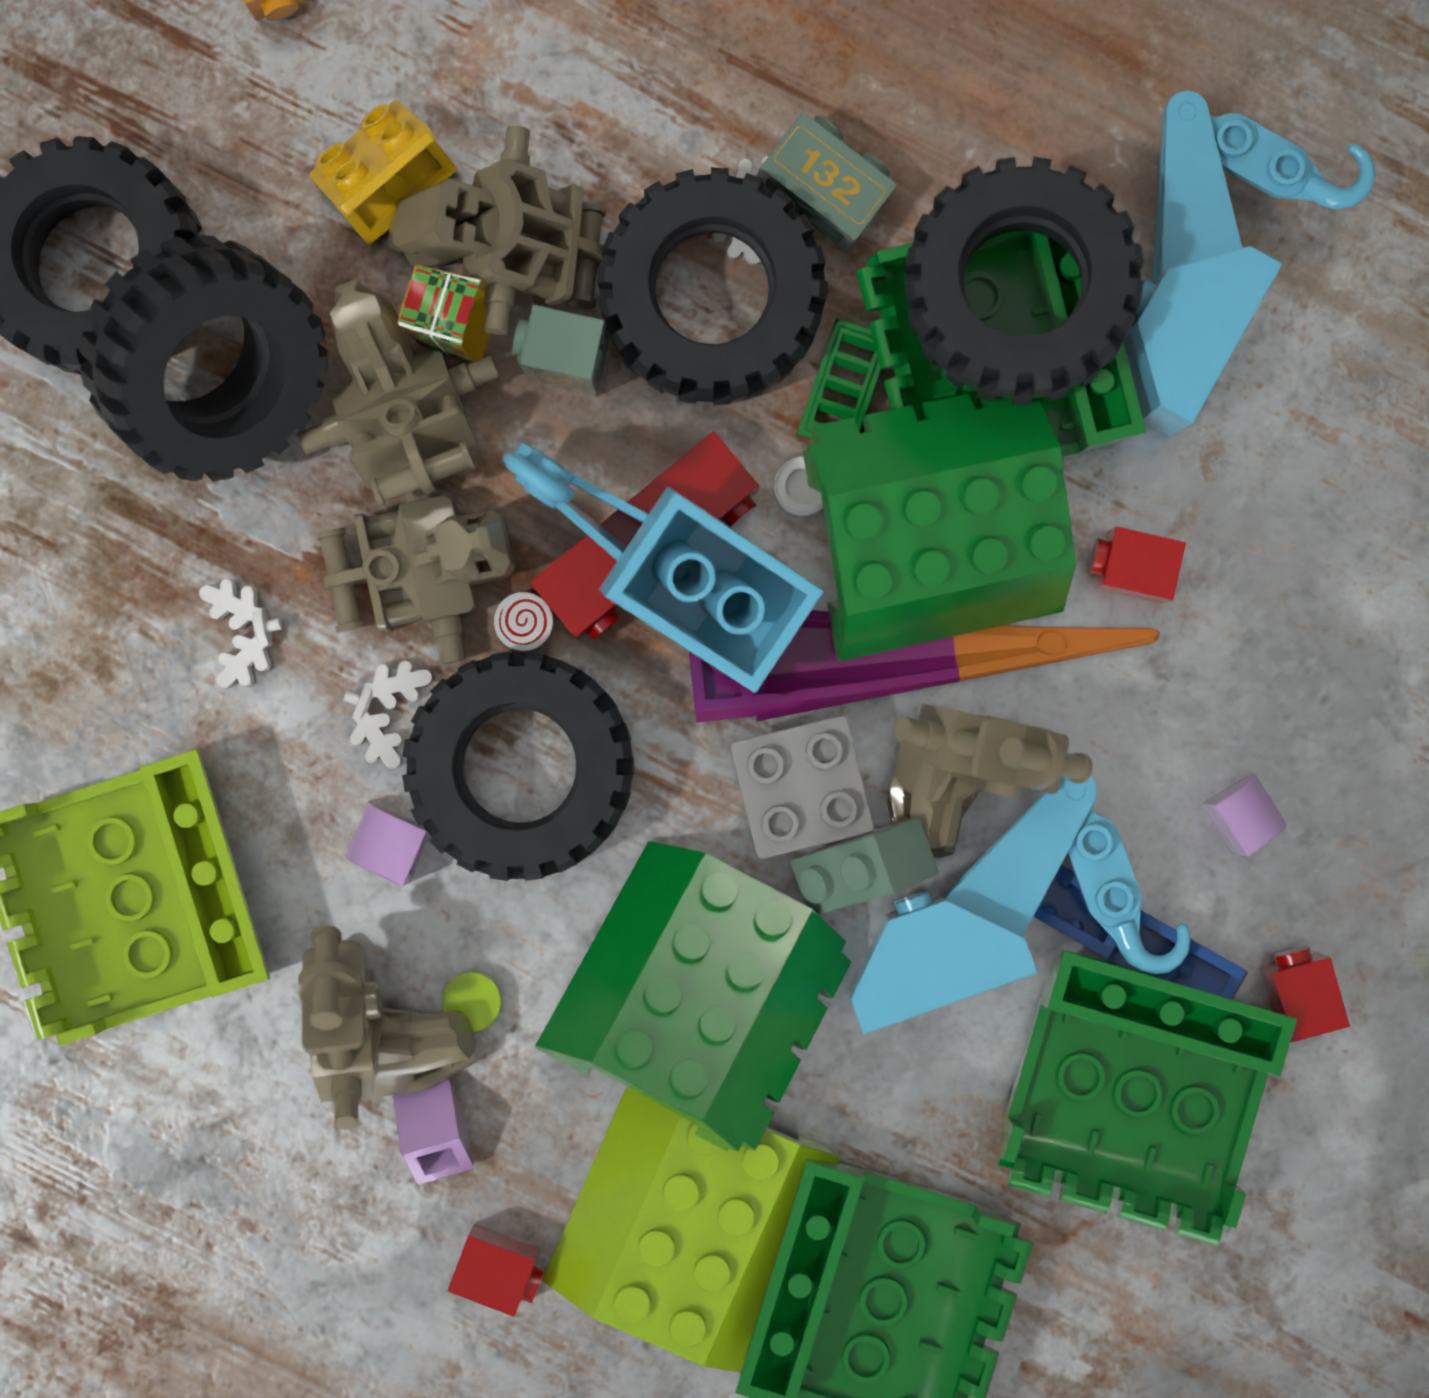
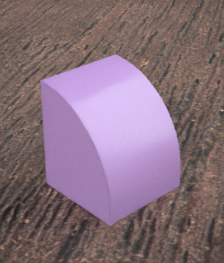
M1250 773L1202 803L1234 854L1248 857L1273 840L1287 826L1255 773Z
M368 801L345 857L378 876L404 886L411 882L430 835L424 826H418L416 821Z
M450 1079L441 1082L436 1087L423 1091L393 1095L401 1155L417 1185L474 1169L467 1129Z

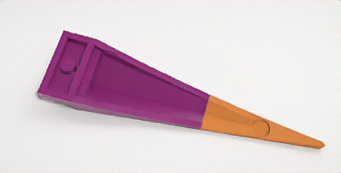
M811 610L756 693L689 651L696 723L756 716V722L1151 644L1158 640L1160 632L1154 628L1002 625L839 662L836 659L829 612Z

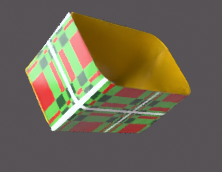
M415 265L400 311L398 325L420 346L442 352L468 363L480 360L483 357L490 335L484 331L487 307L484 305L485 292L478 289L479 284L484 287L486 285L481 279Z

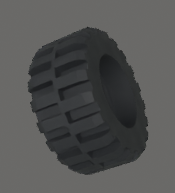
M76 136L73 140V146H66L59 138L40 142L42 154L34 158L25 150L19 152L9 159L14 169L4 178L0 175V335L15 347L47 365L51 364L64 372L81 375L80 367L82 363L89 362L79 352L81 334L83 331H92L94 323L86 317L89 310L74 312L61 308L53 303L43 291L39 275V261L44 242L52 229L65 217L78 210L90 207H111L125 215L136 229L138 253L147 249L151 254L155 255L161 252L160 244L166 240L180 237L191 246L192 238L199 235L198 233L202 230V226L196 213L186 203V197L144 156L140 158L128 147L113 141L103 146L94 137Z
M1033 156L1032 166L1016 167L1015 157L996 160L995 170L983 173L982 169L977 166L962 174L961 185L954 190L946 186L934 198L931 212L929 214H922L914 229L912 247L908 248L905 266L908 319L913 335L918 336L922 343L923 354L932 366L938 364L946 371V379L959 389L965 384L977 390L978 398L994 402L995 396L1011 398L1012 405H1030L1033 398L1045 396L1047 401L1050 402L1065 397L1067 391L1076 385L1083 388L1094 380L1099 370L1106 363L1110 364L1120 351L1136 318L1135 315L1142 298L1144 281L1141 280V269L1144 264L1141 244H1134L1132 234L1135 226L1127 211L1118 213L1112 206L1115 195L1102 183L1095 189L1084 183L1087 172L1072 165H1069L1066 174L1050 169L1052 159ZM1027 231L1049 237L1063 246L1075 260L1081 278L1079 300L1071 315L1056 329L1033 336H1016L1002 333L981 321L973 313L967 301L964 275L971 256L984 242L1000 234Z
M711 167V174L694 176L693 169L675 173V181L663 186L660 181H657L644 189V197L637 204L634 205L629 202L618 216L620 222L615 231L608 233L602 248L604 256L602 265L598 266L597 279L602 317L612 344L620 353L623 362L634 374H639L647 381L648 386L663 394L665 391L679 397V401L696 404L697 401L713 402V406L731 404L732 400L747 397L749 400L763 394L764 390L775 382L780 383L785 379L799 360L804 358L812 345L822 319L827 294V281H825L824 274L826 262L822 246H817L813 237L814 228L806 215L799 216L792 208L793 200L780 189L774 193L765 188L762 178L746 173L744 179L729 175V168ZM718 233L742 241L755 252L765 268L769 293L766 307L760 319L747 333L729 342L704 344L682 336L666 321L657 302L656 281L663 261L678 244L695 236Z
M197 235L192 238L191 246L180 237L163 241L160 244V253L153 255L145 249L130 258V262L134 267L123 276L115 271L104 284L110 291L103 302L97 299L93 301L86 316L94 323L92 331L82 332L79 352L89 361L82 363L80 367L83 386L91 393L89 401L97 415L137 456H140L150 467L161 473L173 472L179 479L194 482L202 480L204 473L213 482L233 478L234 470L241 468L247 474L264 466L262 459L273 452L276 456H279L291 445L287 439L296 429L302 432L312 418L307 411L312 402L319 403L325 386L318 379L319 372H326L328 368V350L319 344L324 341L326 335L321 318L313 313V303L303 290L292 283L290 278L263 257L256 255L242 244L232 240L222 243L215 236ZM224 316H241L244 327L243 348L235 368L227 379L217 388L201 397L186 401L166 400L164 393L166 367L180 341L190 331L204 322Z
M532 652L491 654V657L478 661L472 660L458 667V671L448 679L442 678L430 690L432 695L425 705L419 706L411 720L414 723L410 739H405L402 757H407L406 775H402L405 793H410L414 806L410 811L417 825L424 826L432 837L429 840L431 844L441 854L446 852L456 859V865L470 872L478 871L490 875L489 878L503 881L510 879L537 880L558 872L561 873L577 865L592 854L610 836L618 825L617 823L626 809L631 795L630 790L634 775L631 736L627 724L618 710V706L610 695L582 670L544 654ZM509 710H531L551 718L567 734L575 753L576 773L568 796L552 813L534 821L512 822L490 814L475 800L465 778L464 760L472 736L488 719Z

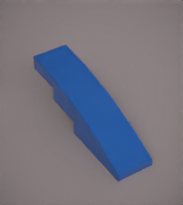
M1061 864L1033 917L1116 965L1138 971L1126 962L1118 949L1116 941L1088 911L1075 872ZM1140 910L1139 935L1145 950L1155 956L1169 953L1175 947L1177 931ZM1191 939L1189 952L1180 966L1169 973L1151 976L1234 999L1248 971Z

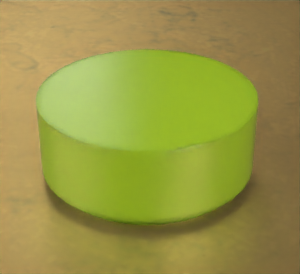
M467 971L457 975L448 983L442 996L443 1012L460 1011L468 1018L472 1032L483 1030L491 1025L498 1017L503 1003L502 992L498 983L490 975L480 971Z

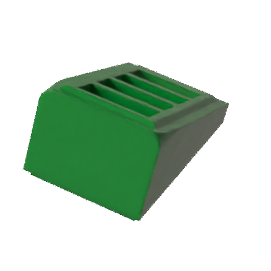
M836 318L796 434L797 436L813 441L812 426L823 424L814 421L817 410L842 419L854 417L860 431L864 415L868 409L881 371L869 328ZM842 341L874 352L871 362L838 351L840 342ZM836 365L865 375L863 385L831 375L832 366ZM828 388L857 398L858 401L855 408L822 398L824 389Z

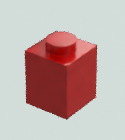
M1116 526L1107 531L1105 539L1097 538L1089 564V572L1097 574L1094 588L1162 604L1173 601L1186 542Z
M1302 946L1276 953L1274 955L1275 964L1260 968L1272 1011L1297 1019L1291 1038L1292 1043L1350 1027L1331 957L1318 952L1311 953L1309 946Z
M474 1224L467 1237L447 1292L515 1317L521 1300L533 1303L545 1269L534 1266L540 1248Z

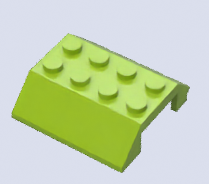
M199 749L139 767L138 771L37 803L21 804L0 811V869L3 868L6 879L0 881V924L3 931L21 926L25 936L6 943L20 988L37 983L40 984L42 994L24 1000L37 1040L55 1035L58 1045L62 1046L128 1022L207 997L213 998L271 979Z
M626 1087L542 1281L593 1319L700 1366L740 1373L806 1159L837 1163L840 1155L831 1151L830 1147L800 1134H797L796 1139L769 1127L766 1128L755 1151L741 1146L739 1152L731 1149L725 1151L695 1135L699 1127L697 1124Z

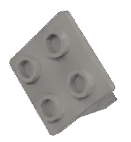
M838 716L731 744L730 749L758 858L766 859L873 831L874 825L846 717Z

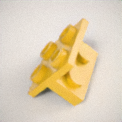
M398 100L392 101L389 105H379L371 110L363 118L360 125L361 129L345 143L339 142L327 148L316 161L317 167L309 173L311 180L329 198L369 246L390 228L395 211L402 200L420 190L446 180L458 170L435 141L436 136L430 128Z

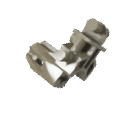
M522 126L507 127L505 147L501 153L500 161L476 172L473 185L448 178L416 192L401 201L389 228L387 246L395 251L403 252L411 266L419 265L435 268L451 262L455 264L463 263L464 276L481 279L485 283L486 287L480 284L478 286L479 290L485 292L484 305L487 306L484 331L494 335L508 334L510 309L514 308L515 293L519 291L533 295V304L548 308L567 301V304L572 307L582 309L594 308L596 306V299L594 298L596 270L598 266L602 265L604 256L603 245L599 244L602 218L605 217L606 209L601 205L583 203L584 190L581 186L572 184L560 190L548 187L545 171L529 166L530 156L528 155L530 130Z
M356 279L335 287L334 308L330 312L338 351L353 380L336 389L332 394L331 398L336 414L322 419L320 424L307 428L302 432H297L305 453L310 454L329 445L335 447L349 441L352 447L350 451L351 460L365 486L368 489H372L380 507L386 505V501L421 488L424 495H428L437 491L436 481L466 469L470 471L476 469L470 451L475 449L477 442L465 417L467 413L461 396L475 391V387L499 378L491 355L466 365L464 362L452 368L448 367L442 352L434 350L415 355L407 333L398 325L399 316L390 302Z
M421 488L404 494L406 503L399 505V511L371 517L364 513L354 515L363 567L350 569L343 537L346 535L345 528L316 533V538L321 543L327 575L322 577L324 590H331L338 626H335L336 633L365 627L364 621H361L354 586L368 583L378 631L383 633L393 631V626L421 620L431 623L434 639H438L443 664L466 660L461 638L463 629L460 617L473 615L479 608L472 585L509 578L516 568L507 523L500 514L489 509L484 512L460 516L457 504L446 496L434 497V492L424 495ZM483 560L488 561L491 571H483Z
M922 703L918 720L901 717L894 726V737L901 742L887 802L891 824L919 816L933 857L942 858L949 856L955 852L962 817L971 806L979 791L984 790V792L1020 799L1022 788L1055 794L1059 790L1062 777L1068 778L1069 781L1077 784L1086 782L1092 774V760L1083 753H1067L1069 738L1064 734L996 717L981 716Z
M320 926L312 931L311 942L314 948H309L303 953L302 971L298 976V995L302 1003V1046L304 1051L310 1054L312 1079L321 1102L331 1101L334 1104V1125L337 1128L348 1130L357 1127L359 1124V1103L362 1099L430 1089L475 1063V1040L469 1020L460 1011L418 1015L410 1011L382 1008L379 984L374 979L372 969L365 970V956L362 945L358 942L342 940V932L333 926Z

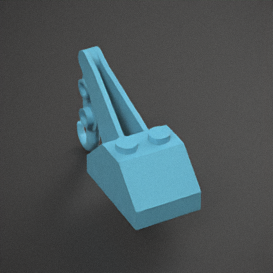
M1180 91L1169 99L1161 113L1152 282L1147 279L1144 280L1142 298L1135 315L1136 318L1129 334H1127L1124 340L1145 424L1172 438L1194 423L1283 264L1252 246L1242 248L1223 170L1275 198L1314 201L1324 207L1343 209L1350 208L1363 201L1372 190L1375 179L1374 161L1367 150L1356 142L1348 145V152L1358 163L1359 175L1352 185L1338 187L1322 176L1301 147L1253 120L1237 113H1227L1219 117L1211 116L1203 97L1193 91Z
M522 441L514 453H506L503 457V461L506 464L505 467L516 474L514 479L522 484L526 491L550 507L559 509L617 560V563L599 588L605 597L754 693L759 689L824 592L774 556L670 487L666 488L648 515L564 469L556 461ZM570 484L642 523V526L628 547L571 501L576 492L569 487Z
M1091 776L1082 784L1073 783L1068 778L1062 777L1059 790L1055 794L1044 792L943 896L931 898L930 892L926 889L893 901L897 911L885 915L850 989L851 1001L863 1034L1037 974L1038 972L1028 944L1023 935L1067 853L1088 911L1116 941L1120 953L1130 966L1141 973L1159 975L1169 973L1181 965L1189 952L1191 941L1186 924L1180 923L1177 925L1175 947L1165 955L1155 956L1150 954L1142 944L1139 935L1140 889L1118 829L1107 818L1098 816L1093 809L1097 796V786Z

